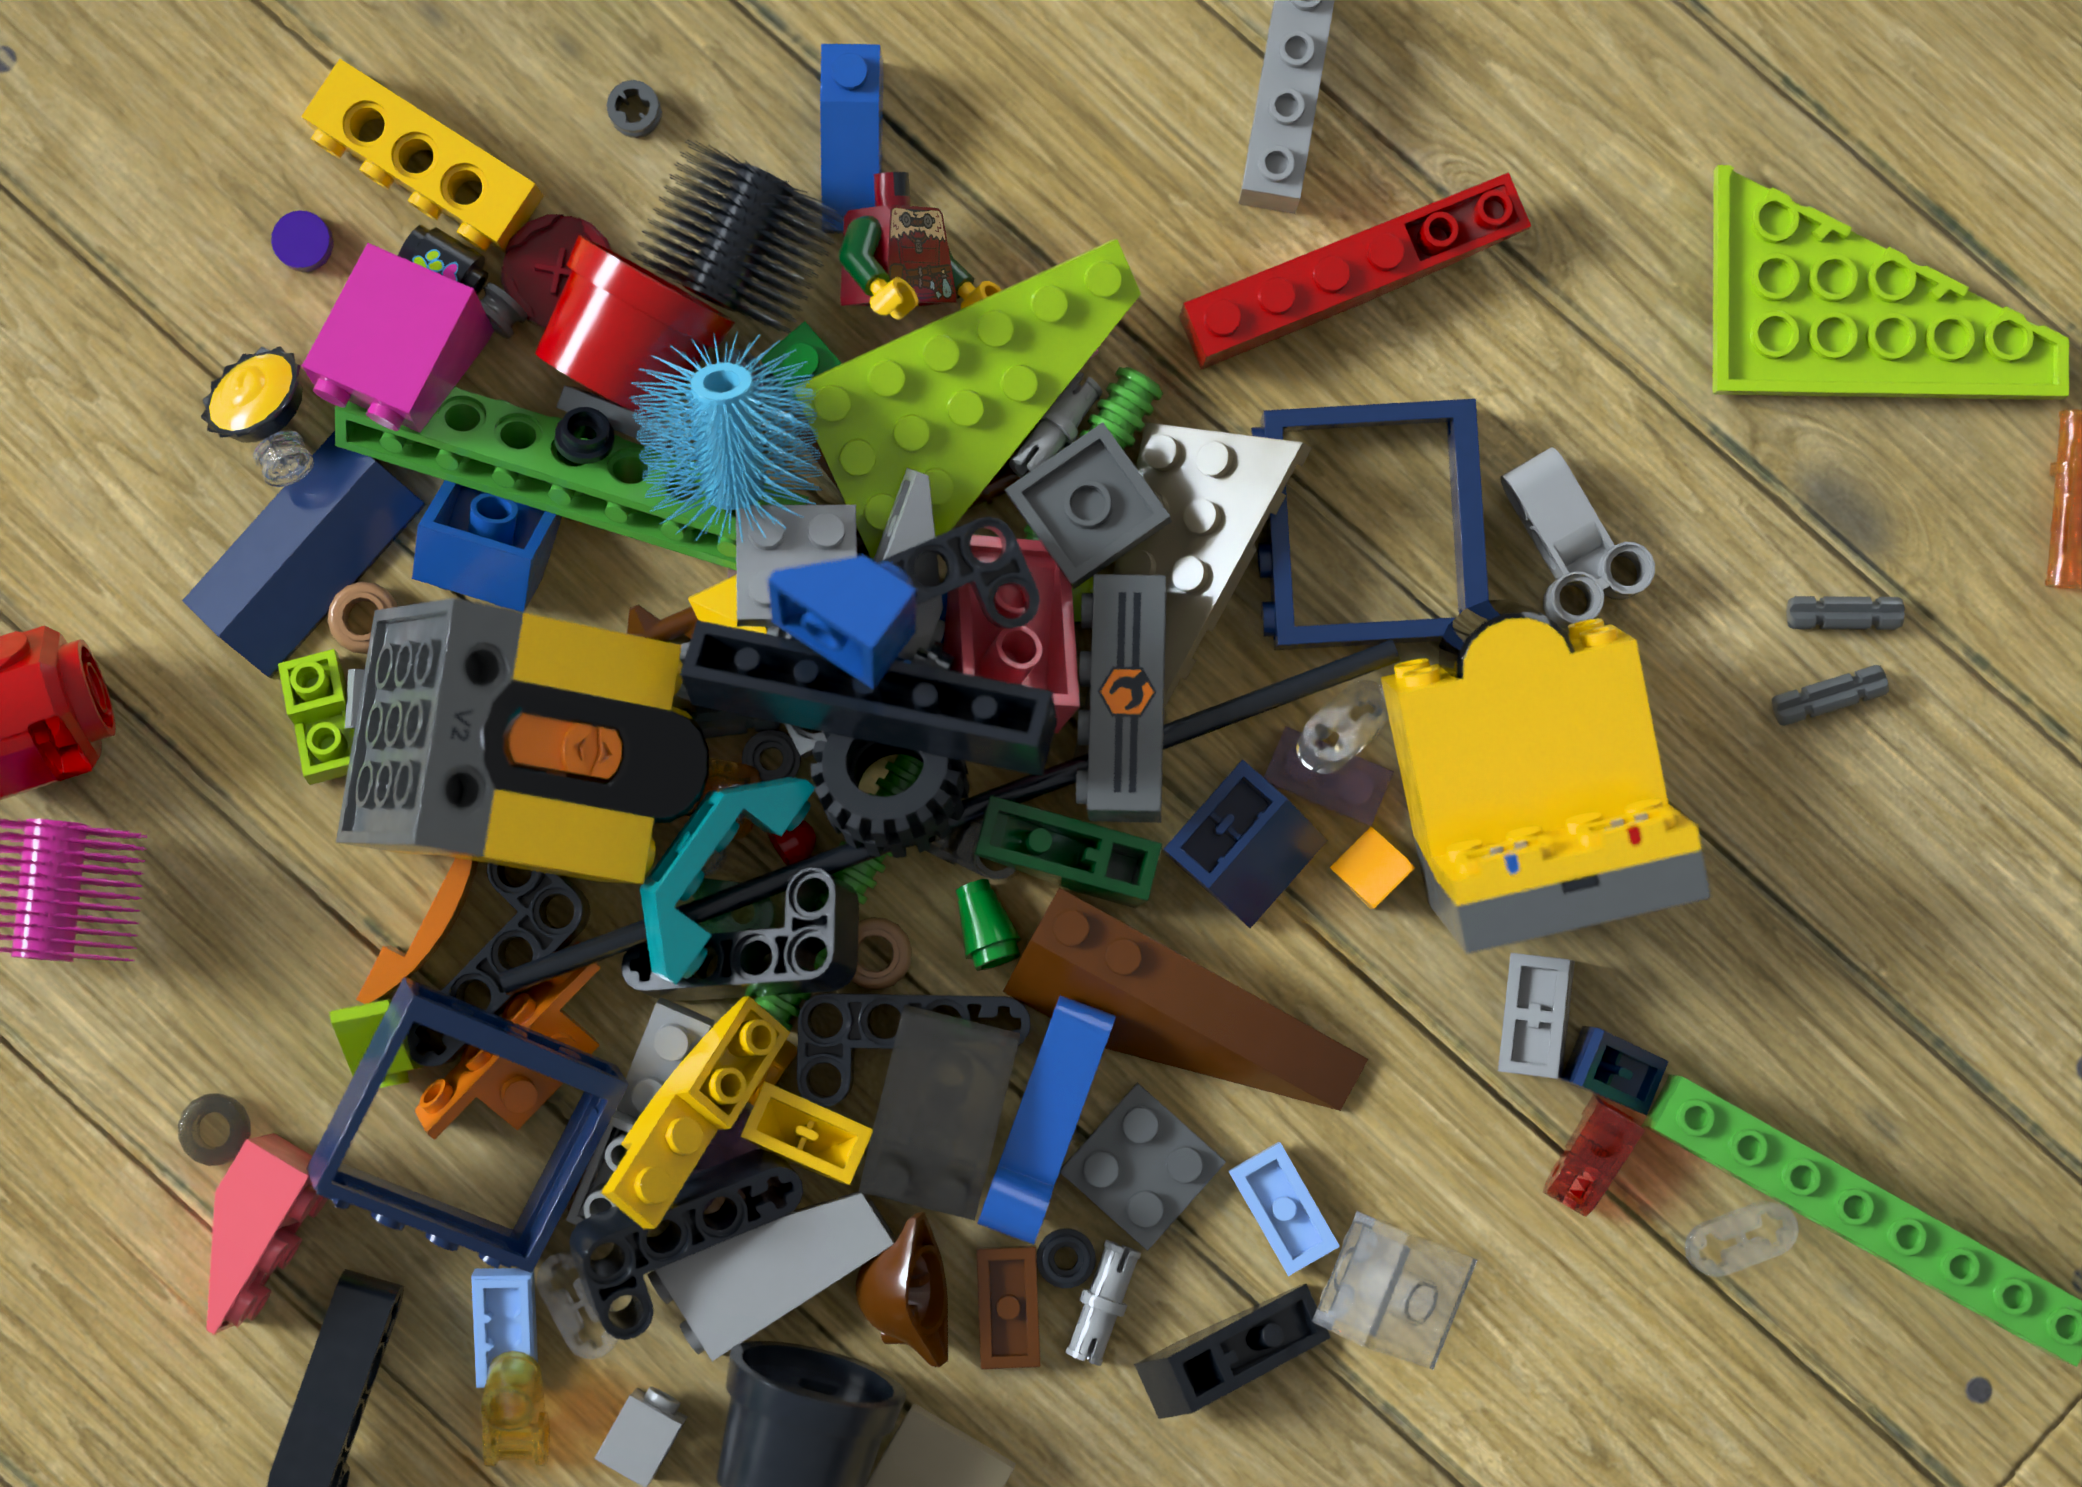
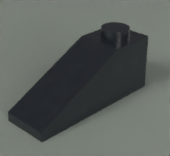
M1306 1283L1185 1337L1134 1365L1158 1419L1192 1414L1331 1337Z

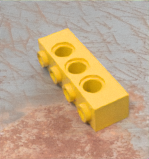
M342 59L338 60L301 116L315 131L310 139L319 147L339 159L345 151L363 162L359 171L387 190L395 182L412 193L407 202L435 221L439 219L442 213L460 224L456 231L459 236L484 252L487 251L491 244L505 253L510 238L527 223L544 197L536 183ZM372 119L384 120V131L378 139L372 142H362L359 140L360 130L366 122ZM420 150H430L433 152V162L426 171L422 173L408 172V161L415 152ZM467 181L482 183V193L475 202L468 205L456 203V192L463 183Z

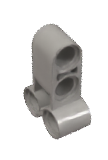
M1551 447L1500 477L1502 487L1510 503L1555 578V581L1548 586L1543 596L1545 614L1553 624L1568 629L1570 624L1594 619L1604 605V595L1611 599L1624 600L1642 592L1650 585L1655 575V563L1652 554L1644 546L1636 542H1623L1614 545L1569 466L1555 448ZM1614 557H1626L1635 564L1637 578L1632 586H1623L1613 579L1610 567ZM1564 586H1576L1585 594L1587 606L1582 615H1571L1562 608L1559 598Z

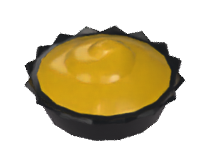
M281 346L273 350L261 347L255 354H242L236 364L225 366L222 376L211 382V393L202 400L206 409L201 415V419L208 423L207 431L218 433L220 438L230 437L242 443H256L273 436L285 428L296 415L302 402L303 387L299 377L300 365L295 362L294 353H285Z

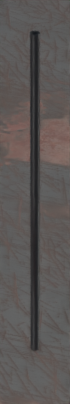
M1391 639L1164 724L1163 750L1400 662L1397 648ZM1089 753L1044 769L1043 776L1030 774L962 800L965 811L960 821L949 818L950 828L954 829L983 818L990 796L1021 804L1076 783L1077 768H1088ZM846 843L677 906L675 909L696 924H700L786 892L793 876L803 869L810 867L821 868L830 874H834L874 859L877 856L869 855L864 843L858 849ZM884 848L882 855L890 853L891 849ZM644 919L499 973V979L505 994L508 996L647 944Z

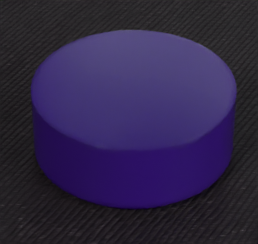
M293 211L284 215L274 226L271 236L272 248L279 260L287 267L299 272H309L320 268L328 261L333 251L334 241L330 228L320 217L308 211Z

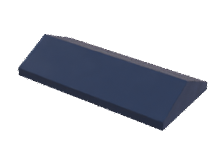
M334 430L182 601L219 638L268 678H272L279 670L278 664L286 662L325 619L335 595L346 586L357 583L426 504L374 458L335 446Z

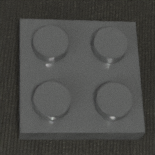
M1103 422L1005 489L1012 503L1073 589L1172 522L1167 510Z
M1137 1082L1062 1166L1060 1173L1148 1251L1226 1161Z

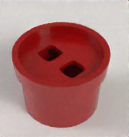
M579 234L566 264L572 271L535 354L575 381L635 412L644 409V407L639 406H654L635 403L660 404L667 402L666 400L632 401L661 399L658 396L631 398L651 395L650 391L642 389L661 393L672 392L636 386L678 390L668 385L632 384H668L654 375L648 374V371L639 370V368L685 377L676 369L652 356L694 372L696 368L671 346L680 353L683 351L696 364L693 359L694 357L699 364L703 357L692 339L702 354L705 355L704 346L706 351L710 347L715 349L713 333H715L718 349L736 322L662 277ZM652 373V374H656V375H659V376H662V377H665V378H669V379H672V380H675V381H678V382H682V383H685V384H686L687 381H688V380H684V379H679V378H675V377H670V376H666V375H661V374H657V373ZM661 395V396L668 397V398H676V397H672V396ZM660 405L656 406L655 408H666L671 406ZM642 410L635 413L647 412L648 410ZM660 410L659 412L667 413L668 411ZM650 412V413H645V414H640V415H641V416H648V415H656V414H653L652 412ZM653 416V417H646V418H648V419H656V418H658V417H660V416Z

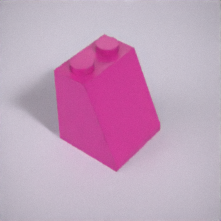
M367 243L309 351L302 368L315 386L313 392L325 401L343 408L346 407L349 401L367 409L366 415L385 428L399 431L401 425L420 433L488 343L494 329L473 288Z

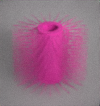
M0 819L1 828L25 829L22 830L25 831L24 834L5 831L6 833L0 832V840L23 842V846L0 844V853L22 855V860L8 857L0 858V865L21 867L20 871L0 870V878H19L17 879L19 880V885L0 882V889L18 891V897L0 896V902L17 904L16 910L0 908V914L15 916V922H0V927L14 929L13 935L0 934V940H13L12 948L0 947V952H9L11 957L62 962H73L74 958L135 961L128 958L74 953L75 946L137 949L132 946L75 940L76 934L137 937V935L131 933L81 929L77 927V921L126 925L139 924L135 921L78 915L79 909L140 912V910L123 908L122 906L80 902V896L114 900L142 899L137 896L81 890V885L86 886V884L122 888L142 887V885H137L136 883L82 877L83 872L131 876L144 874L116 867L83 865L84 861L88 860L109 863L110 861L145 863V860H139V858H127V856L103 853H86L89 851H85V847L117 851L147 850L144 847L120 844V842L86 840V836L141 839L147 838L148 835L112 830V828H87L91 826L59 820L26 819L25 821L18 819L19 821Z

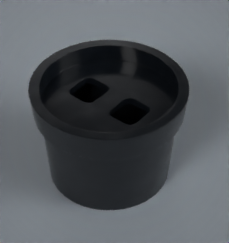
M751 1341L738 1344L731 1349L726 1390L731 1398L716 1480L720 1487H866L883 1436L893 1431L904 1404L906 1392L896 1380L882 1371L834 1352L778 1341Z

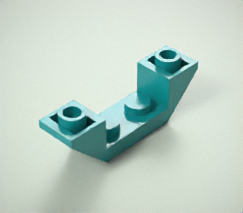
M785 777L708 791L646 878L644 884L640 887L651 970L653 973L677 985L682 976L684 978L692 976L704 961L707 954V949L704 948V945L711 937V934L675 909L674 906L679 899L682 902L689 899L698 889L704 878V872L701 868L713 851H722L732 841L739 828V823L735 821L737 817L741 814L764 832L782 836L786 829L788 831L795 829L807 815L811 806L807 799L816 788L813 784L804 779Z

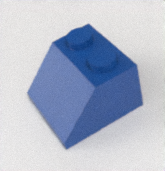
M444 480L418 524L412 579L483 600L500 607L525 612L543 579L562 516Z
M863 555L774 570L767 580L772 623L872 689L875 688L916 632V589L911 587L913 585L911 579L891 563L882 562L879 566Z

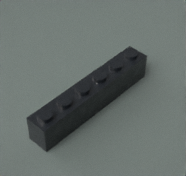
M700 620L696 622L680 672L692 705L1043 776L1057 725L1052 691L895 660L875 688L872 689L799 640Z

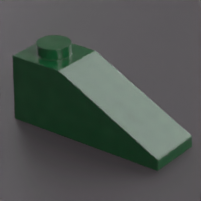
M990 796L974 855L1078 893L1137 908L1149 899L1162 843Z

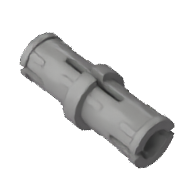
M1078 372L1035 425V428L1016 455L1012 456L1009 466L1018 477H1024L1028 470H1034L1059 453L1063 447L1066 448L1077 439V427L1095 401L1102 395L1101 387L1091 377H1088L1084 385L1081 386L1079 383L1084 378V373Z
M1105 1240V1248L1090 1289H1083L1080 1301L1084 1303L1070 1345L1067 1346L1065 1353L1082 1361H1085L1086 1358L1089 1360V1363L1098 1366L1102 1365V1357L1117 1316L1123 1317L1127 1305L1123 1302L1137 1260L1141 1256V1252L1124 1245L1122 1247L1118 1246V1243Z

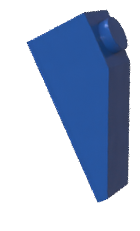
M821 44V201L825 202H821V204L836 210L828 209L843 217L849 210L875 207L874 174L882 173L884 62L880 44ZM829 216L827 217L833 221L822 218V220L836 225H830L840 230V232L835 230L836 232L843 233L844 221L834 217L842 222L840 223ZM822 228V230H823L822 232H824V233H830V232H828L827 230H825V229Z

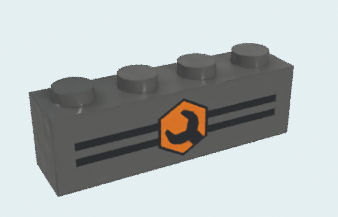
M1094 574L1093 593H1082L1081 627L1082 629H1092V651H1080V687H1091L1090 709H1079L1078 745H1089L1088 768H1077L1076 803L1087 804L1089 821L1161 823L1166 575Z

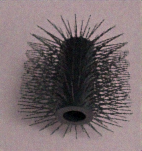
M685 141V143L699 150L688 146L689 148L704 155L696 153L698 156L696 157L690 153L687 155L680 152L691 158L680 155L690 160L687 162L698 167L694 169L685 164L691 168L689 169L677 162V164L684 167L682 168L674 164L679 167L677 169L688 174L685 175L686 179L676 175L677 177L669 175L672 176L670 177L671 179L677 181L675 182L676 184L691 191L686 190L688 192L686 193L675 186L672 188L666 185L667 187L664 186V188L670 190L667 192L682 198L679 200L690 205L686 206L675 199L672 201L666 198L660 201L666 203L665 206L678 211L675 212L676 215L663 209L664 211L656 207L653 209L658 212L656 214L668 219L666 221L679 226L677 227L679 230L665 222L662 224L648 219L655 223L653 224L655 225L654 228L667 233L665 234L666 236L681 241V243L678 244L668 237L664 238L658 234L654 235L648 231H642L649 235L647 237L657 241L655 243L668 248L666 249L667 252L656 246L652 247L640 242L637 244L645 248L643 250L656 255L654 257L672 265L668 267L658 260H652L646 256L638 255L636 259L644 262V265L657 270V273L674 279L672 280L673 282L682 284L690 292L732 312L738 311L747 318L751 317L763 325H769L780 332L782 330L788 334L789 332L791 333L789 328L781 325V322L767 317L770 315L765 314V311L776 317L780 316L784 319L788 318L796 321L797 319L791 317V314L778 309L780 307L764 300L769 299L777 305L780 303L789 309L793 308L797 311H803L796 307L798 305L788 301L790 299L779 295L781 293L774 288L790 297L793 295L800 300L803 297L808 299V297L798 293L800 291L792 288L793 285L788 284V281L796 285L800 284L808 289L811 287L809 285L812 284L800 279L802 277L789 271L801 272L811 277L810 275L814 276L817 274L811 272L814 270L799 264L804 263L800 262L797 258L812 265L811 263L817 265V261L821 263L822 261L811 257H815V255L796 247L808 248L820 254L819 252L829 254V252L823 250L825 249L824 247L811 241L815 242V240L819 241L818 239L824 242L827 240L835 244L830 241L833 239L823 235L826 233L822 232L823 230L819 227L825 230L828 228L836 232L835 230L840 232V230L830 226L836 225L820 218H827L833 221L827 217L829 216L842 223L834 217L842 221L844 220L837 216L844 217L828 209L836 210L813 200L825 202L796 192L808 193L795 189L787 183L789 181H783L767 172V170L764 171L750 165L747 161L746 163H741L725 151L734 159L732 160L710 145L708 146L715 151L697 141L695 142L701 146ZM689 178H692V179H694V180H696V181H699L701 184L696 183V182L692 181V180L689 179ZM807 224L812 225V226L818 228L819 230H817V229H815V228H813V227H810V226H808ZM675 254L685 257V259H681ZM679 270L685 271V272H687L688 274L685 275L684 273L680 272ZM774 277H777V278L779 277V278H781L782 280H784V281H786V282H783V281H781V280H778V279H776V278H774ZM755 306L756 308L760 309V310L763 311V312H760V311H758V310H755V309H753V308H751V307Z

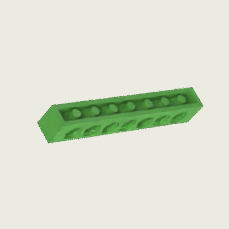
M456 386L420 433L401 425L399 431L385 428L366 415L367 409L349 401L344 408L335 407V446L736 570V510H732L730 534V510L728 511L719 544L726 509H721L716 524L718 510L707 533L705 532L708 526L697 541V537L717 507L712 505L679 533L677 532L699 512L705 503L664 523L662 522L673 515L686 502L650 512V510L689 499L694 495V493L653 509V507L660 505L658 503L662 502L669 495L645 498L646 496L668 494L675 490L649 495L645 494L681 485H671L647 492L669 485L662 484L650 489L656 485L646 482H659L661 480L643 481L646 479H662L665 476L642 477L669 473L664 471L642 476V474L661 471L655 469L644 473V471L657 467L647 469L650 467L648 465L652 464L643 463H655L657 461L641 460L659 459L662 457L639 459V457L661 455V453L657 452L640 456V454L656 451L649 450L641 453V451L651 449L650 447L644 449L645 446L627 441L615 435L613 449L606 458L591 464L575 463L562 456L555 445V429L562 418L546 416L514 406L507 401L491 399L459 389ZM670 460V461L665 462V463H673V462H677V461H676V460ZM669 465V466H666V467L674 468V467H677L678 465ZM677 474V475L672 476V477H670V478H675V477H678V476H680V475ZM697 479L692 483H698L702 480ZM673 480L667 483H675L682 480ZM695 486L687 491L697 490L700 486ZM685 487V488L679 490L678 492H681V491L685 490V489L688 488V487ZM764 488V492L773 493V494H777V495H781V496H785V497H790V498L798 499V498H795V497H792V496H789V495H786V494H782V493H779V492H776V491H773V490L765 489V488ZM786 489V490H788L789 492H791V493H793V494H795V495H798V496L802 497L803 499L808 500V498H809L808 496L801 495V494L792 492V491L789 490V489ZM687 493L679 494V495H677V496H675V497H673V498H671V499H669V500H667V501H665V502H668V501H670V500H672V499H675V498L680 497V496H682V495H685V494H687ZM769 495L773 500H775L781 505L808 504L805 502ZM704 496V497H702L701 499L697 500L696 502H694V503L691 504L690 506L686 507V508L683 509L682 511L678 512L677 514H679V513L683 512L684 510H686V509H688V508H690V507H692V506H694V505H696V504L702 502L703 500L706 499V496ZM761 499L757 501L759 505H772Z
M1669 1075L1642 1124L1643 1127L2050 1356L2073 1366H2078L2082 1359V1301L1683 1076Z

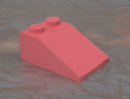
M972 535L970 548L975 558L981 562L990 563L999 557L1002 543L1000 537ZM1016 538L1038 589L1040 604L1037 614L1032 621L1021 627L1011 629L997 627L987 620L980 608L971 584L967 583L948 592L943 651L955 656L950 671L1052 691L1057 717L1054 733H1058L1080 707L1072 586L1039 540ZM1004 584L995 594V608L1003 617L1014 619L1025 609V595L1016 585Z

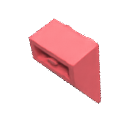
M275 1133L246 1139L215 1191L206 1328L207 1331L214 1335L233 1326L239 1327L246 1318L253 1321L257 1317L272 1291L265 1286L266 1282L277 1266L284 1269L289 1264L302 1242V1238L295 1234L307 1215L313 1218L316 1217L328 1200V1198L316 1194L317 1191L314 1190L306 1169L312 1155Z

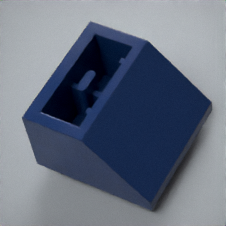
M1242 759L1165 846L1162 852L1251 929L1328 840L1282 793Z

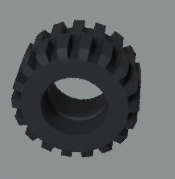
M823 732L827 741L816 740L813 755L817 763L811 764V776L816 786L815 791L831 826L837 834L843 833L846 842L855 849H858L864 843L868 854L872 856L882 857L884 848L891 849L894 858L907 857V847L917 845L919 853L931 848L928 839L936 834L943 840L952 831L948 823L949 818L960 821L965 811L961 798L969 797L970 788L966 776L969 773L964 760ZM903 754L912 756L924 763L922 772L916 782L900 794L889 797H877L864 793L859 789L860 780L864 772L875 761L883 757Z

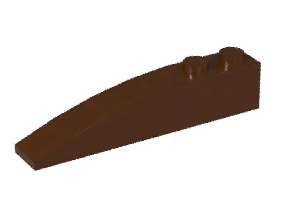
M1061 888L1056 892L1003 990L1004 993L1049 1018H1052L1059 996L1115 1015L1116 1017L1105 1049L1341 1111L1368 1061L1366 1057Z

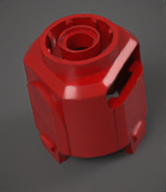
M45 625L25 632L15 631L0 636V800L91 772L101 756V740L112 737L116 733L115 716L101 670L89 646L82 639L67 643L61 633Z

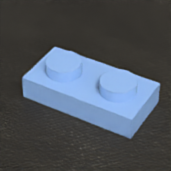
M1280 1142L1228 1170L1288 1276L1340 1247Z

